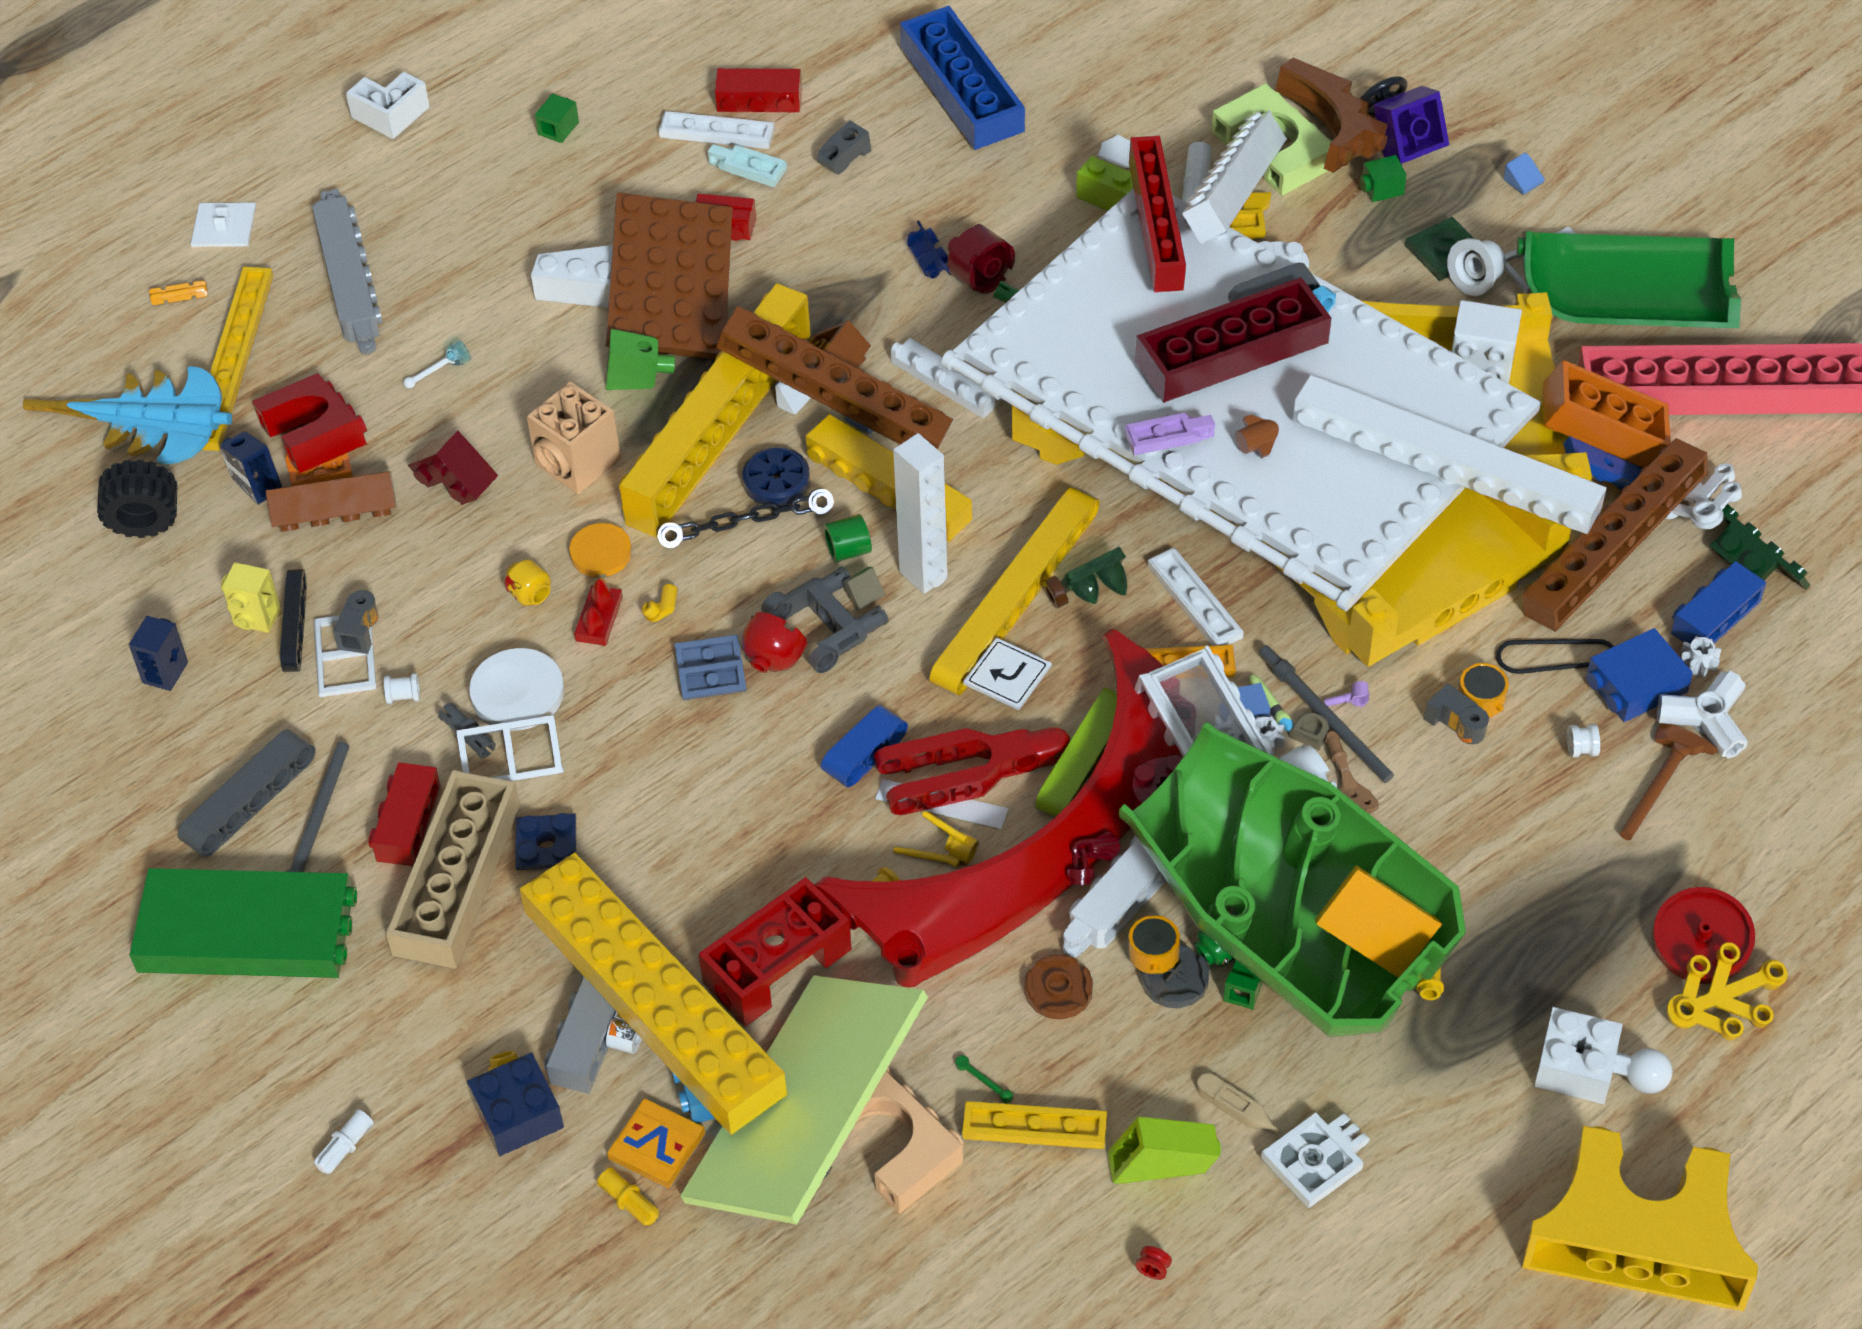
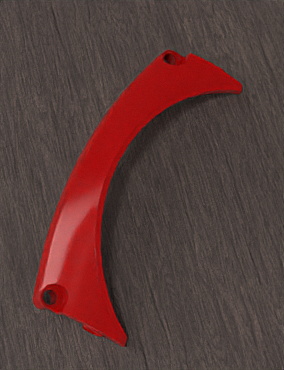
M1115 629L1108 630L1102 636L1113 662L1117 687V705L1107 745L1094 772L1077 796L1052 821L1034 835L1001 854L950 873L920 879L887 882L851 881L823 877L814 884L850 920V929L856 930L860 927L881 948V957L893 966L894 979L899 985L909 988L915 987L921 982L968 959L1024 924L1072 886L1071 878H1067V868L1073 867L1072 847L1075 842L1092 839L1108 831L1120 840L1131 828L1119 817V810L1124 804L1131 809L1135 769L1139 765L1155 758L1169 757L1171 755H1180L1182 757L1176 744L1172 746L1167 745L1164 739L1167 728L1161 717L1159 716L1154 719L1151 717L1148 711L1151 700L1146 691L1137 694L1134 690L1139 675L1148 674L1163 667L1145 648L1138 646ZM1175 677L1160 682L1189 735L1193 738L1196 726L1195 707L1179 695L1180 682ZM1088 845L1080 846L1088 852ZM1078 858V867L1083 866V859ZM1088 858V867H1093L1100 859ZM913 964V966H910V967H906V966H903V965Z

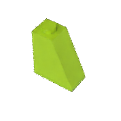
M1138 1116L1107 1152L1113 1184H1124L1204 1174L1221 1156V1144L1217 1139L1214 1124Z

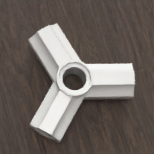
M1721 671L1707 691L1698 697L1660 694L1657 721L1665 724L1693 726L1696 731L1706 734L1711 743L1717 748L1721 757H1726L1727 759L1735 757L1747 747L1748 741L1728 712L1743 693L1746 684L1742 682L1740 675L1732 671Z

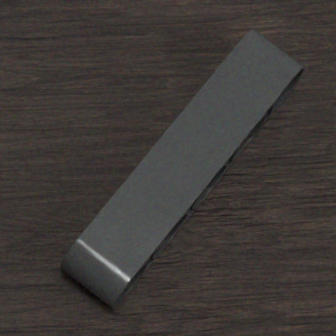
M289 729L283 730L182 822L177 833L178 839L201 856H211L309 766L314 759L316 748Z

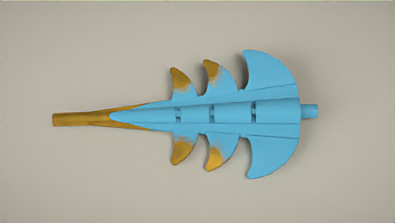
M194 366L187 368V382L179 396H176L174 384L167 375L156 370L154 371V384L146 397H143V388L139 381L131 373H128L126 375L125 388L120 398L80 400L24 399L23 409L27 411L53 412L112 423L110 431L103 441V446L106 449L115 447L125 441L133 428H137L135 439L127 450L130 456L142 454L152 449L161 440L164 433L168 434L166 445L157 457V462L160 465L179 463L192 458L204 448L213 430H217L220 424L230 425L232 422V414L221 412L220 410L222 391L215 378L206 370Z

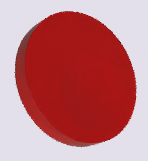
M1694 887L1677 892L1663 903L1654 921L1652 939L1654 949L1660 961L1673 974L1686 980L1688 975L1687 963L1696 955L1705 956L1709 960L1711 967L1709 972L1701 978L1700 984H1711L1718 961L1716 952L1724 943H1733L1740 950V957L1732 965L1728 979L1737 975L1746 966L1755 944V927L1746 908L1733 896L1714 888ZM1723 950L1726 958L1733 959L1731 951ZM1694 962V968L1702 972L1703 966L1699 962Z

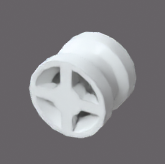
M1588 724L1586 728H1579L1577 725L1568 726L1567 747L1571 758H1578L1581 754H1588L1591 757L1599 756L1600 734L1597 724Z

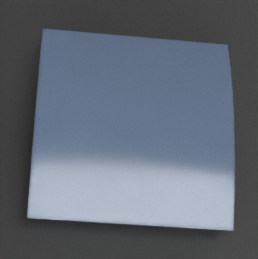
M738 634L675 643L683 700L747 691Z

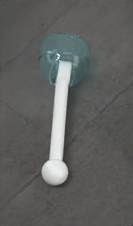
M458 339L447 347L446 358L414 377L405 378L404 386L408 389L413 388L417 381L447 363L456 366L465 364L471 360L470 353L463 342Z

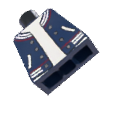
M246 431L232 438H227L222 442L220 450L230 476L257 505L267 500L266 490L283 488L269 449L264 443Z

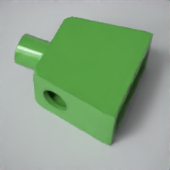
M611 329L606 390L651 389L655 387L656 372L674 374L675 356L658 355V340L655 337Z

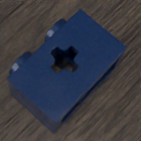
M146 616L128 645L142 683L171 691L188 664V660L176 624L165 618L157 619Z

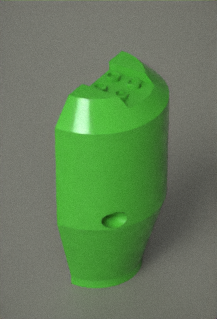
M1208 722L1202 726L1193 745L1174 771L1147 800L1134 810H1131L1125 804L1119 810V817L1131 827L1197 927L1328 1037L1381 1033L1385 1030L1403 1002L1402 995L1407 990L1410 992L1421 978L1431 980L1466 933L1459 886L1330 782L1217 730ZM1356 865L1439 919L1442 924L1417 958L1399 978L1315 923V918Z

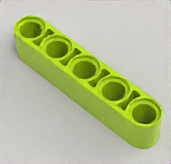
M1106 687L1101 691L1040 789L1035 809L1056 817L1077 796L1091 777L1104 753L1113 727L1117 705L1116 691Z

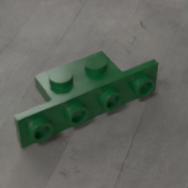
M1729 504L1722 509L1723 520L1729 526L1709 545L1714 552L1730 565L1735 561L1764 581L1779 567L1805 590L1810 586L1805 578L1808 573L1794 560L1790 564L1784 560L1782 556L1785 553L1772 541L1768 544L1763 542L1759 538L1762 533L1750 522L1743 525L1737 519L1740 515Z

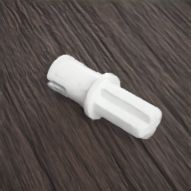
M356 1110L339 1132L334 1131L331 1135L332 1140L314 1160L316 1168L323 1174H331L348 1153H353L356 1150V1143L374 1125L373 1120L365 1112Z

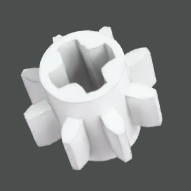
M1695 636L1691 644L1688 642L1683 643L1681 659L1690 668L1693 675L1706 677L1709 670L1717 671L1722 650L1715 648L1712 639Z
M1256 716V728L1262 737L1264 736L1268 739L1272 747V755L1274 756L1276 747H1284V725H1278L1273 716Z

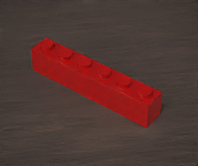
M1160 135L1131 137L1129 168L1153 292L1184 291L1186 261Z

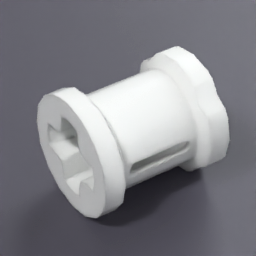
M412 673L411 677L391 678L390 675L384 676L387 705L393 704L396 700L413 699L415 702L420 701V684L417 673Z

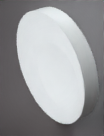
M514 648L498 652L483 661L473 673L469 691L476 714L487 724L494 725L553 715L562 703L564 682L560 668L549 656L533 649ZM535 726L510 729V731L525 730Z

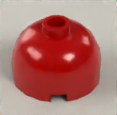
M756 612L754 617L753 615L751 616L744 629L742 647L746 656L751 660L750 664L753 668L763 673L768 671L779 672L788 670L797 663L808 645L806 637L796 627L793 632L785 628L784 625L787 621L770 613Z

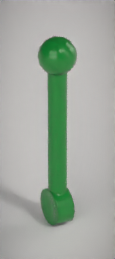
M961 1055L956 1058L955 1064L958 1070H967L1000 1095L999 1097L1002 1102L1009 1103L1012 1101L1013 1093L1011 1090H1003L970 1065L967 1056Z

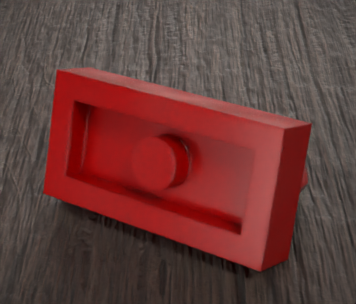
M602 578L597 579L594 585H591L574 633L575 641L602 646L607 645L623 599L621 589L609 588Z

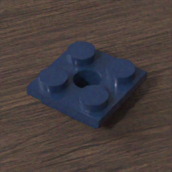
M576 813L516 817V871L549 869L574 852L576 853ZM545 841L554 842L553 846L549 848L539 847Z

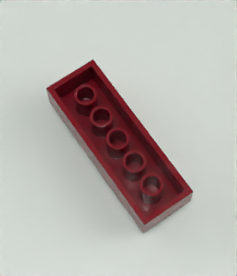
M1300 277L1136 335L1135 362L1163 403L1328 344L1332 317L1303 278Z

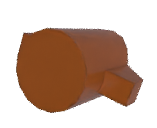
M1251 414L1245 416L1242 419L1245 428L1235 433L1239 449L1244 454L1257 450L1261 459L1267 457L1271 453L1278 436V424L1273 420L1262 419Z

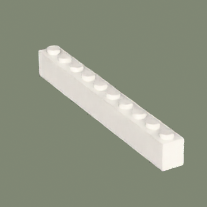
M1270 110L1263 114L1257 111L1244 120L1246 123L1238 128L1239 132L1232 137L1234 140L1226 145L1228 149L1220 154L1221 158L1214 163L1215 167L1207 172L1208 177L1201 181L1202 186L1198 187L1194 191L1195 195L1187 201L1188 206L1182 214L1200 244L1227 231L1286 141L1285 135Z
M1310 375L1295 399L1293 421L1327 433L1332 437L1358 445L1363 449L1376 452L1392 460L1407 464L1420 471L1438 476L1451 483L1469 488L1479 494L1500 500L1510 506L1531 512L1541 518L1562 524L1570 529L1588 534L1602 509L1607 487L1314 375Z

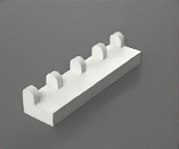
M911 338L903 345L896 342L891 348L892 364L983 419L1002 402V399L997 400L982 391V386L954 369L950 371L941 366L942 357Z

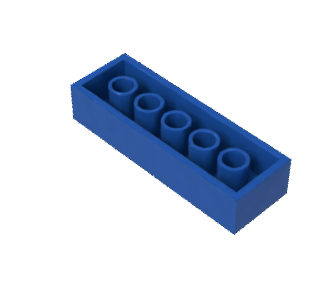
M950 6L900 22L901 49L974 150L1025 132V106Z

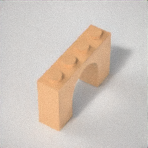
M887 1068L857 1121L871 1115H888L902 1121L912 1133V1138L906 1148L874 1173L876 1191L900 1214L963 1163V1141L953 1129L947 1130L940 1123L937 1114L929 1106L923 1107L906 1084L902 1083L900 1085L892 1077L890 1069Z

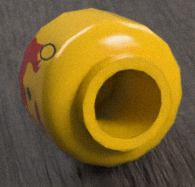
M525 559L509 566L506 571L504 586L506 591L522 605H538L544 602L550 594L551 578L533 560Z

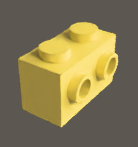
M234 562L230 572L224 575L221 583V590L224 592L227 609L231 614L234 626L245 630L253 629L269 633L281 610L270 570Z

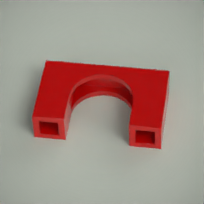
M318 373L252 401L259 423L270 438L299 425L309 423L281 436L289 461L299 474L367 445L363 434L367 432V428L360 415L356 416L351 404H346L341 393L335 392L330 381L325 382Z

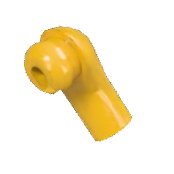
M666 584L662 587L661 599L658 603L654 601H649V604L647 602L644 603L641 610L646 620L658 622L674 612L678 588L675 585Z

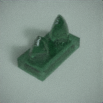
M1119 546L1067 572L1061 580L1065 592L1073 591L1082 600L1095 604L1099 596V585L1096 578L1099 577L1109 589L1125 596L1127 593V576L1122 562L1126 556Z

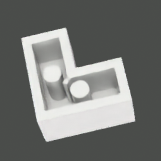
M406 72L400 74L387 87H383L364 77L346 92L351 118L392 139L398 136L430 107L425 82Z

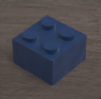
M532 1052L467 1080L472 1102L499 1157L564 1128L560 1107Z

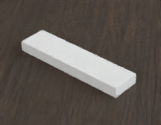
M665 111L659 135L660 138L769 149L775 125L774 122Z
M1175 547L1148 559V568L1212 646L1230 645L1243 638L1244 631Z

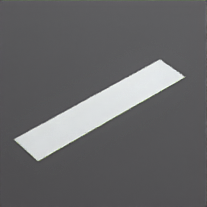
M883 779L875 799L887 802V792L894 786L903 783ZM908 798L901 799L897 802L905 801ZM967 800L924 811L1002 829L1009 808Z

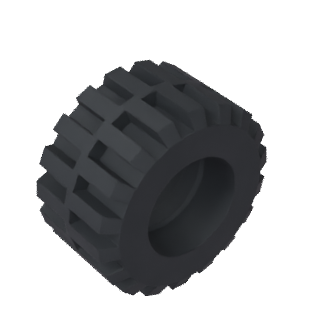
M125 460L122 464L115 463L111 465V468H106L103 471V475L99 478L97 502L99 520L103 522V526L107 529H113L114 533L118 535L124 534L125 537L131 538L132 536L145 538L148 535L153 537L158 535V532L167 531L168 526L174 524L177 516L178 485L177 481H175V476L169 473L168 469L164 466H157V463L151 461L148 463L144 462V460Z

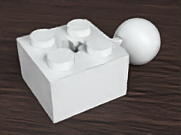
M1553 1007L1534 1087L1605 1104L1612 1073L1627 1076L1630 1084L1636 1090L1646 1094H1654L1668 1086L1672 1079L1673 1070L1668 1057L1656 1049H1641L1632 1056L1617 1053L1623 1024Z

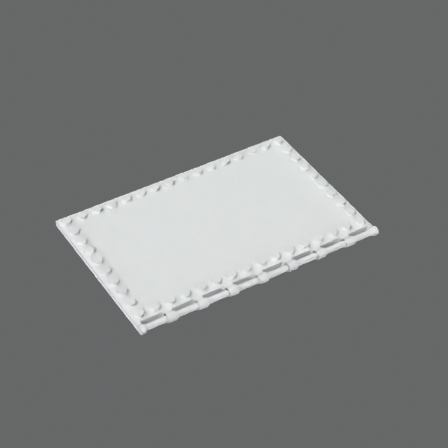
M1134 189L1126 194L953 351L948 350L942 357L941 366L950 371L954 369L982 386V391L997 400L1003 399L1028 414L1030 420L1045 429L1051 428L1079 445V449L1094 459L1100 458L1128 475L1129 480L1145 490L1149 488L1179 506L1180 511L1196 521L1200 519L1230 537L1231 542L1243 550L1255 552L1283 569V573L1299 584L1304 582L1337 602V607L1344 611H1348L1466 487L1451 483L1438 476L1420 471L1407 464L1392 460L1376 452L1363 449L1358 445L1332 437L1327 433L1293 421L1295 399L1310 375L1502 448L1539 411L1541 404L1540 401L1314 274L1312 275L1320 286L1328 287L1336 294L1335 304L1328 312L1332 317L1328 344L1163 403L1135 362L1136 335L1229 303V292L1236 285L1294 263L1230 227L1220 235L1200 244L1182 214L1188 203L1172 195L1186 261L1184 291L1154 293ZM1185 412L1187 416L1194 418L1212 415L1215 422L1214 437L1194 444L1133 455L1125 435V425L1129 423ZM1250 414L1262 419L1273 420L1279 427L1278 436L1271 453L1262 459L1257 450L1244 454L1236 442L1235 433L1245 428L1242 419Z

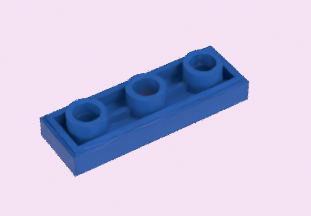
M1569 436L1563 443L1566 453L1586 452L1592 476L1598 481L1603 482L1605 480L1614 484L1621 491L1625 486H1629L1641 472L1640 467L1574 437Z

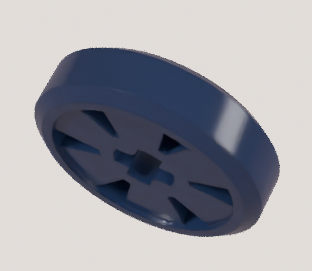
M784 447L766 448L753 454L744 464L742 470L743 486L747 495L760 504L775 503L778 506L792 503L794 499L802 497L807 491L810 484L809 466L805 458L792 449ZM773 475H779V478H774Z

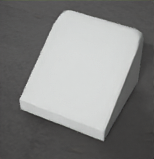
M780 381L775 385L777 407L791 414H797L810 400V397Z

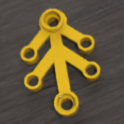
M1724 943L1716 952L1718 961L1708 993L1696 998L1700 980L1709 972L1711 967L1709 960L1705 956L1696 955L1687 963L1688 975L1682 994L1674 996L1666 1007L1669 1021L1678 1028L1689 1029L1697 1024L1720 1033L1726 1040H1736L1744 1031V1025L1740 1019L1729 1017L1726 1020H1722L1704 1011L1716 1007L1747 1019L1758 1028L1766 1027L1774 1018L1773 1010L1769 1006L1760 1004L1754 1007L1734 998L1759 987L1767 990L1778 989L1787 980L1788 972L1780 961L1767 960L1758 968L1757 973L1726 985L1731 967L1740 957V950L1733 943ZM1723 950L1731 951L1733 959L1726 958ZM1694 962H1699L1703 966L1702 972L1694 968ZM1770 968L1777 970L1779 977L1772 976ZM1680 1006H1686L1690 1010V1015L1683 1014ZM1757 1011H1761L1766 1015V1021H1762L1757 1017ZM1727 1024L1735 1026L1736 1034L1728 1031Z

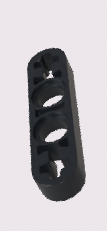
M304 569L287 570L280 647V661L283 672H299L301 670L307 597V579Z

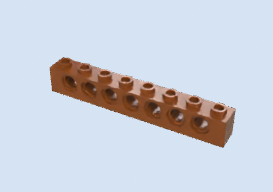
M739 306L736 307L721 332L717 349L900 445L919 433L938 450L953 421L952 418L945 415L942 411L929 407L917 398L893 388L889 383L872 377L862 369L853 367L838 359L834 354L815 347L807 340L800 339L785 331L782 327L772 324L758 317L754 312Z
M1675 438L1667 447L1662 448L1657 458L1649 466H1645L1639 473V476L1629 486L1623 488L1619 497L1611 505H1607L1602 510L1601 515L1595 520L1589 533H1582L1573 544H1569L1564 549L1562 555L1553 564L1548 565L1543 574L1533 584L1526 587L1522 595L1524 615L1556 632L1708 475L1707 452L1678 438Z

